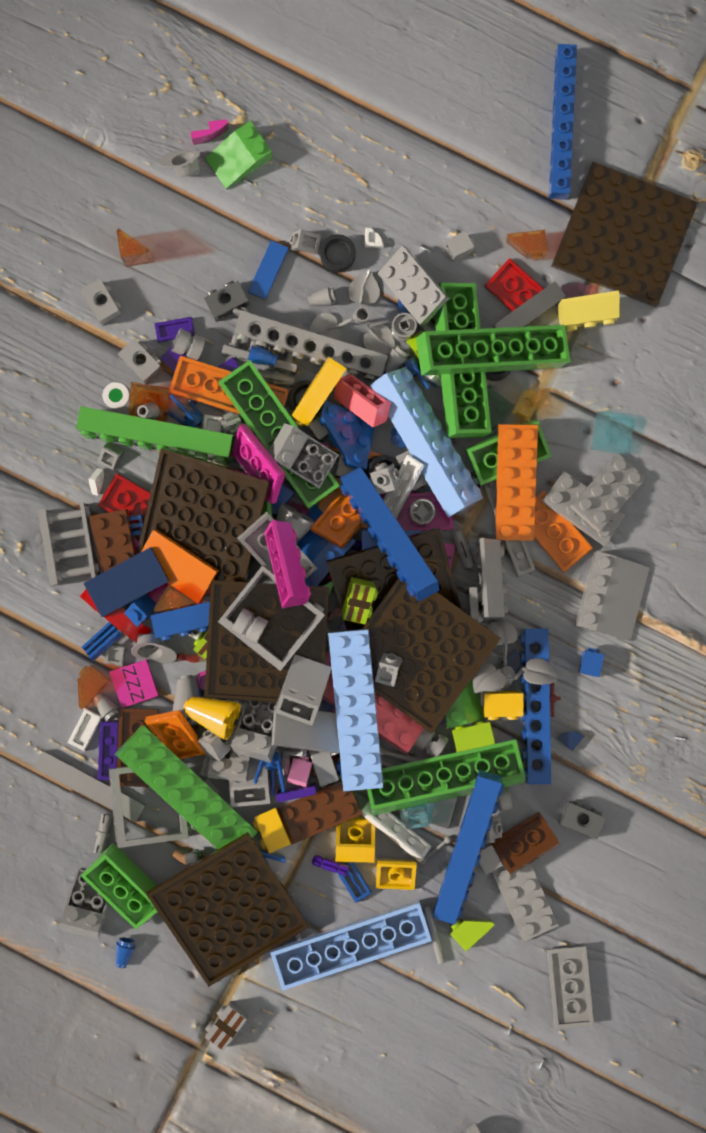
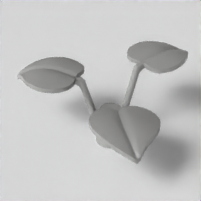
M371 270L359 274L348 288L350 300L359 302L360 306L353 313V317L337 324V318L334 315L321 313L313 320L308 331L339 340L341 338L340 327L351 321L357 324L365 323L369 331L363 337L365 349L381 354H390L392 349L395 348L391 330L382 323L374 324L371 329L370 322L368 321L370 311L363 305L374 304L380 295L379 285Z
M492 620L488 624L487 628L501 638L497 645L504 644L503 666L501 669L496 670L492 664H482L473 677L475 693L510 688L513 680H518V677L523 672L524 679L532 684L543 685L558 681L553 667L547 661L539 658L529 660L526 668H521L515 674L513 668L506 665L507 643L516 642L518 637L517 630L511 623L504 620Z

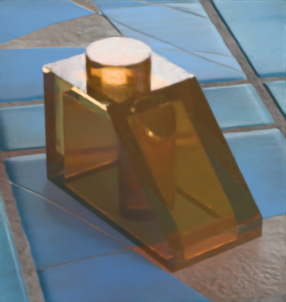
M545 230L510 233L506 236V243L526 259L532 258L533 261L542 260L548 253Z
M94 665L85 666L79 672L80 677L77 680L79 708L82 710L87 708L93 701V698L110 681Z

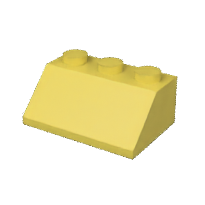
M619 290L562 299L557 306L560 325H565L566 331L577 330V327L585 326L587 329L596 327V324L603 323L604 326L615 324V321L620 317Z

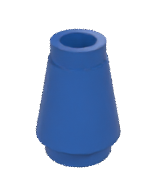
M252 345L247 360H251L253 364L274 366L277 355L258 345Z
M121 937L116 942V967L126 968L135 949V941L133 939Z

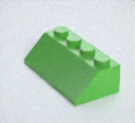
M532 420L522 424L538 425L537 462L552 457L539 421ZM498 434L464 448L470 466L480 485L497 479Z
M473 678L444 716L446 729L484 720L478 693H475L473 689Z
M114 843L104 850L81 874V877L135 929H138L158 912L146 895L147 891L157 885Z

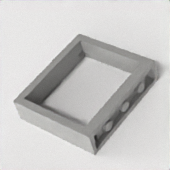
M262 565L218 622L281 671L325 616V613L323 612L324 608L317 602L312 604L310 601H307L306 604H303L317 616L282 660L259 641L255 644L246 639L245 634L240 636L231 631L235 622L230 617L262 576L265 574L276 583L273 568L270 565L267 567Z
M128 766L109 768L116 846L118 848L188 839V833H191V826L179 815L181 833L125 840L119 774L133 773V771Z

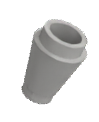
M326 287L308 295L310 307L329 306L337 302L334 288Z
M397 345L396 348L392 349L384 370L388 373L397 370L408 360L409 352Z
M148 402L139 406L137 413L142 418L156 420L159 417L160 410L157 404Z
M99 693L93 698L102 719H105L106 722L112 721L119 715L118 707L103 693Z

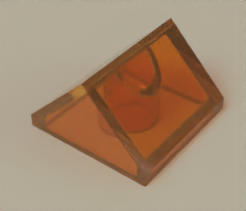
M118 228L116 232L120 257L126 267L148 264L154 261L148 248Z
M131 382L129 415L140 417L137 413L138 407L148 402H153L157 404L160 410L159 417L156 420L167 422L172 400L170 398V388Z
M168 585L154 607V612L162 613L196 605V602Z

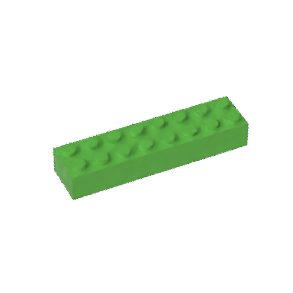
M439 283L438 285L449 299L434 315L436 331L480 329L476 283ZM485 372L441 375L447 438H483L492 433Z
M565 325L425 331L416 337L421 376L561 368L571 362Z
M251 360L218 382L221 389L267 451L271 448L284 423L298 428ZM281 467L285 472L284 477L307 509H310L340 487L330 471L319 489Z
M80 406L76 429L81 433L80 435L87 439L95 440V437L103 439V442L114 443V441H118L121 445L132 447L135 444L144 450L156 448L159 450L158 452H160L161 448L165 447L206 461L208 458L213 459L215 463L226 465V462L231 463V453L235 443L234 436L230 434Z
M141 725L115 753L123 763L217 850L249 832L252 838L257 834V831L145 726Z
M516 739L383 768V788L367 789L373 816L470 795L479 770L501 776L504 787L525 783V773Z

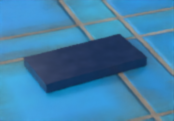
M150 547L85 582L84 585L101 617H104L170 580L153 548Z

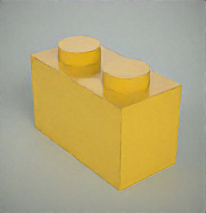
M521 690L482 692V713L488 720H499V717L516 720L518 717L523 716V692Z
M277 807L254 817L253 825L257 832L260 831L263 839H260L264 850L268 849V852L271 853L291 844Z

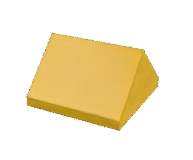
M377 858L376 888L415 890L416 859Z

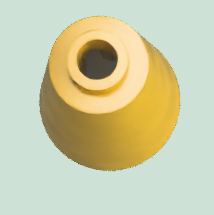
M192 696L186 700L183 709L185 714L221 739L227 740L235 729L233 724L235 719L239 718L241 705L234 701Z

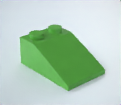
M249 121L235 130L205 160L227 190L273 159L271 149L252 122Z

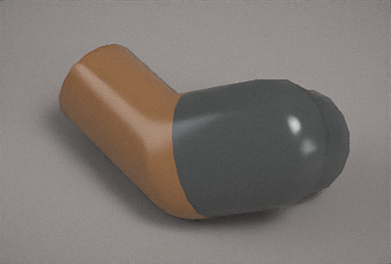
M176 848L172 857L185 865L198 862L202 853L198 849H193L192 852L185 854Z

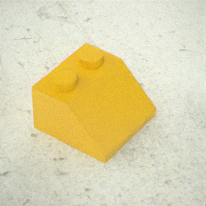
M356 817L337 825L335 862L374 863L375 826L365 817Z

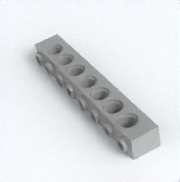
M244 311L239 313L233 334L239 341H253L256 346L258 345L262 348L269 346L274 348L273 351L282 354L286 351L292 353V357L303 359V357L309 358L310 362L318 365L325 363L328 357L324 355L323 351L329 348L333 352V356L330 358L347 368L346 373L354 376L361 374L370 381H376V379L382 377L388 357L385 354ZM250 327H258L260 333L253 335L250 332ZM276 332L278 340L272 341L269 339L268 333ZM293 337L297 342L296 346L288 345L287 338ZM312 343L315 350L313 352L307 351L305 344ZM343 354H348L351 357L350 363H345L342 360ZM362 359L367 360L369 368H362L360 361Z

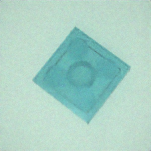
M597 411L591 450L629 455L635 417Z

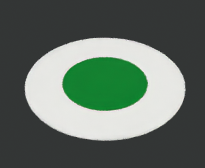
M110 383L103 390V401L110 408H121L129 399L128 389L121 383Z

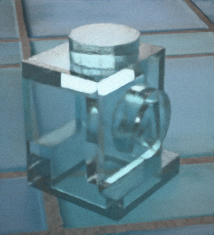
M428 804L400 811L401 822L405 823L406 829L429 826L430 814Z

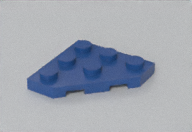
M325 401L320 409L319 422L322 426L326 427L329 432L328 437L334 447L338 448L341 452L345 465L353 469L361 467L365 471L367 469L375 427L367 424L352 411Z

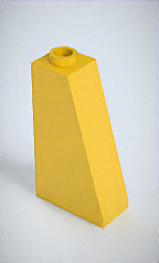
M328 356L291 414L296 424L301 427L304 424L306 426L310 424L347 368Z

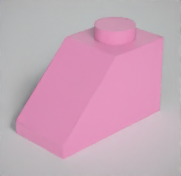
M298 756V758H293L287 782L306 787L313 763L309 761V757Z

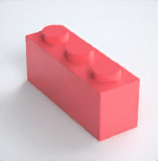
M352 374L339 379L336 384L334 399L372 427L387 422L391 405L388 400Z

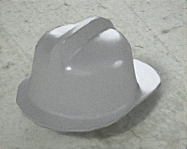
M198 150L171 152L160 158L159 165L173 168L177 175L181 177L198 175L200 173L198 157L201 153Z
M139 634L137 644L131 648V654L136 658L158 663H171L177 658L176 652L165 646L160 637L155 638V634Z

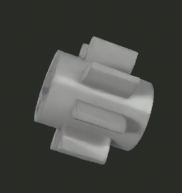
M230 412L223 415L224 420L220 421V424L225 434L235 437L242 422L239 415L234 416Z

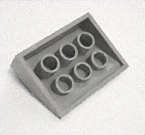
M480 538L476 542L478 591H481L479 611H482V619L504 618V614L508 613L507 602H504L503 594L507 592L506 583L502 581V575H505V564L501 563V556H504V545H500V540Z
M599 551L594 552L574 626L631 641L650 567Z

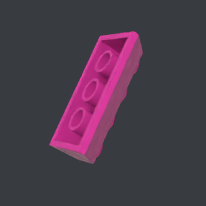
M272 520L264 534L282 608L306 604L311 593L309 586H306L304 580L306 572L300 563L301 551L296 547L295 543L297 540L296 531L292 529L291 523Z

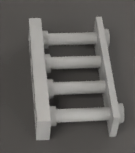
M239 307V310L235 308L233 310V314L236 317H239L240 311L250 313V310ZM267 318L308 331V329L305 328V325L301 323L294 322L293 325L275 319ZM255 327L253 335H258L260 330L258 327ZM276 332L273 333L272 341L278 340ZM233 336L231 344L228 346L223 345V356L233 357L244 362L249 361L247 359L251 346H256L255 342L251 341L250 348L247 351L241 350L238 346L240 341L236 339V336ZM292 337L290 346H296L297 342ZM269 347L268 351L275 355L276 352L273 351L274 348ZM289 352L283 361L276 359L274 366L255 364L296 375L298 369L297 365L294 364L292 353Z
M80 502V510L52 514L46 508L38 510L50 586L61 585L60 581L67 577L91 574L92 578L100 574L99 566L95 559L89 516H92L91 509L84 502ZM82 517L84 528L58 533L52 532L51 524H54L55 521ZM85 536L87 547L60 552L55 550L54 543H57V540ZM88 555L90 566L63 571L58 569L57 562L60 559Z

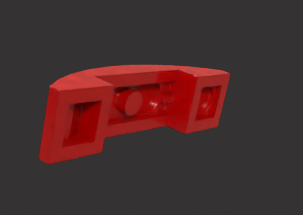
M85 589L80 597L99 613L87 589ZM123 607L104 616L106 620L136 643L139 634H148L151 631L143 623L137 627L124 614L126 610Z

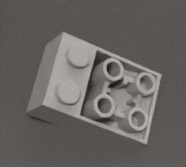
M284 423L268 451L279 466L319 489L338 457L337 453L295 426Z
M294 654L274 712L312 726L332 667Z
M246 701L231 743L234 753L269 763L272 762L277 747L272 745L274 706H276L277 702Z
M231 750L228 752V759H230ZM251 758L247 782L229 780L231 807L271 803L269 770L265 769L264 765L257 784L253 783L260 763L259 759Z
M78 869L60 921L61 931L98 940L109 903L81 877L85 870Z

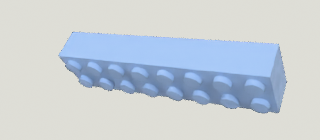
M407 367L386 373L372 383L371 387L373 390L391 403L388 416L412 457L425 464L422 474L447 517L449 518L483 499L479 487L474 483L470 472L461 461V456L454 449L451 439L447 438L441 422L437 420L431 405L427 403L422 390L417 386L412 373Z
M369 629L329 632L343 791L383 788Z
M417 900L276 947L271 950L270 954L283 991L430 942L432 939L420 902Z

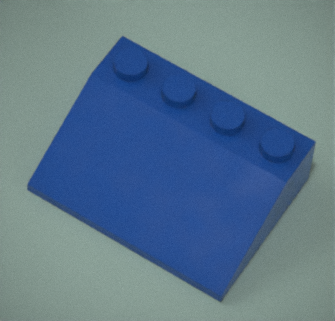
M314 505L306 515L313 519L315 523L323 512ZM310 529L296 544L317 567L305 579L306 586H320L330 574L326 560L347 555L357 541L351 538L344 548L340 549L313 533Z

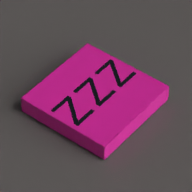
M147 659L110 671L121 708L159 696Z

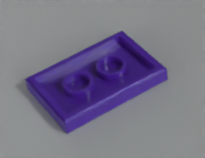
M316 783L307 784L306 787L288 788L285 792L279 790L276 794L277 802L315 795L317 785Z

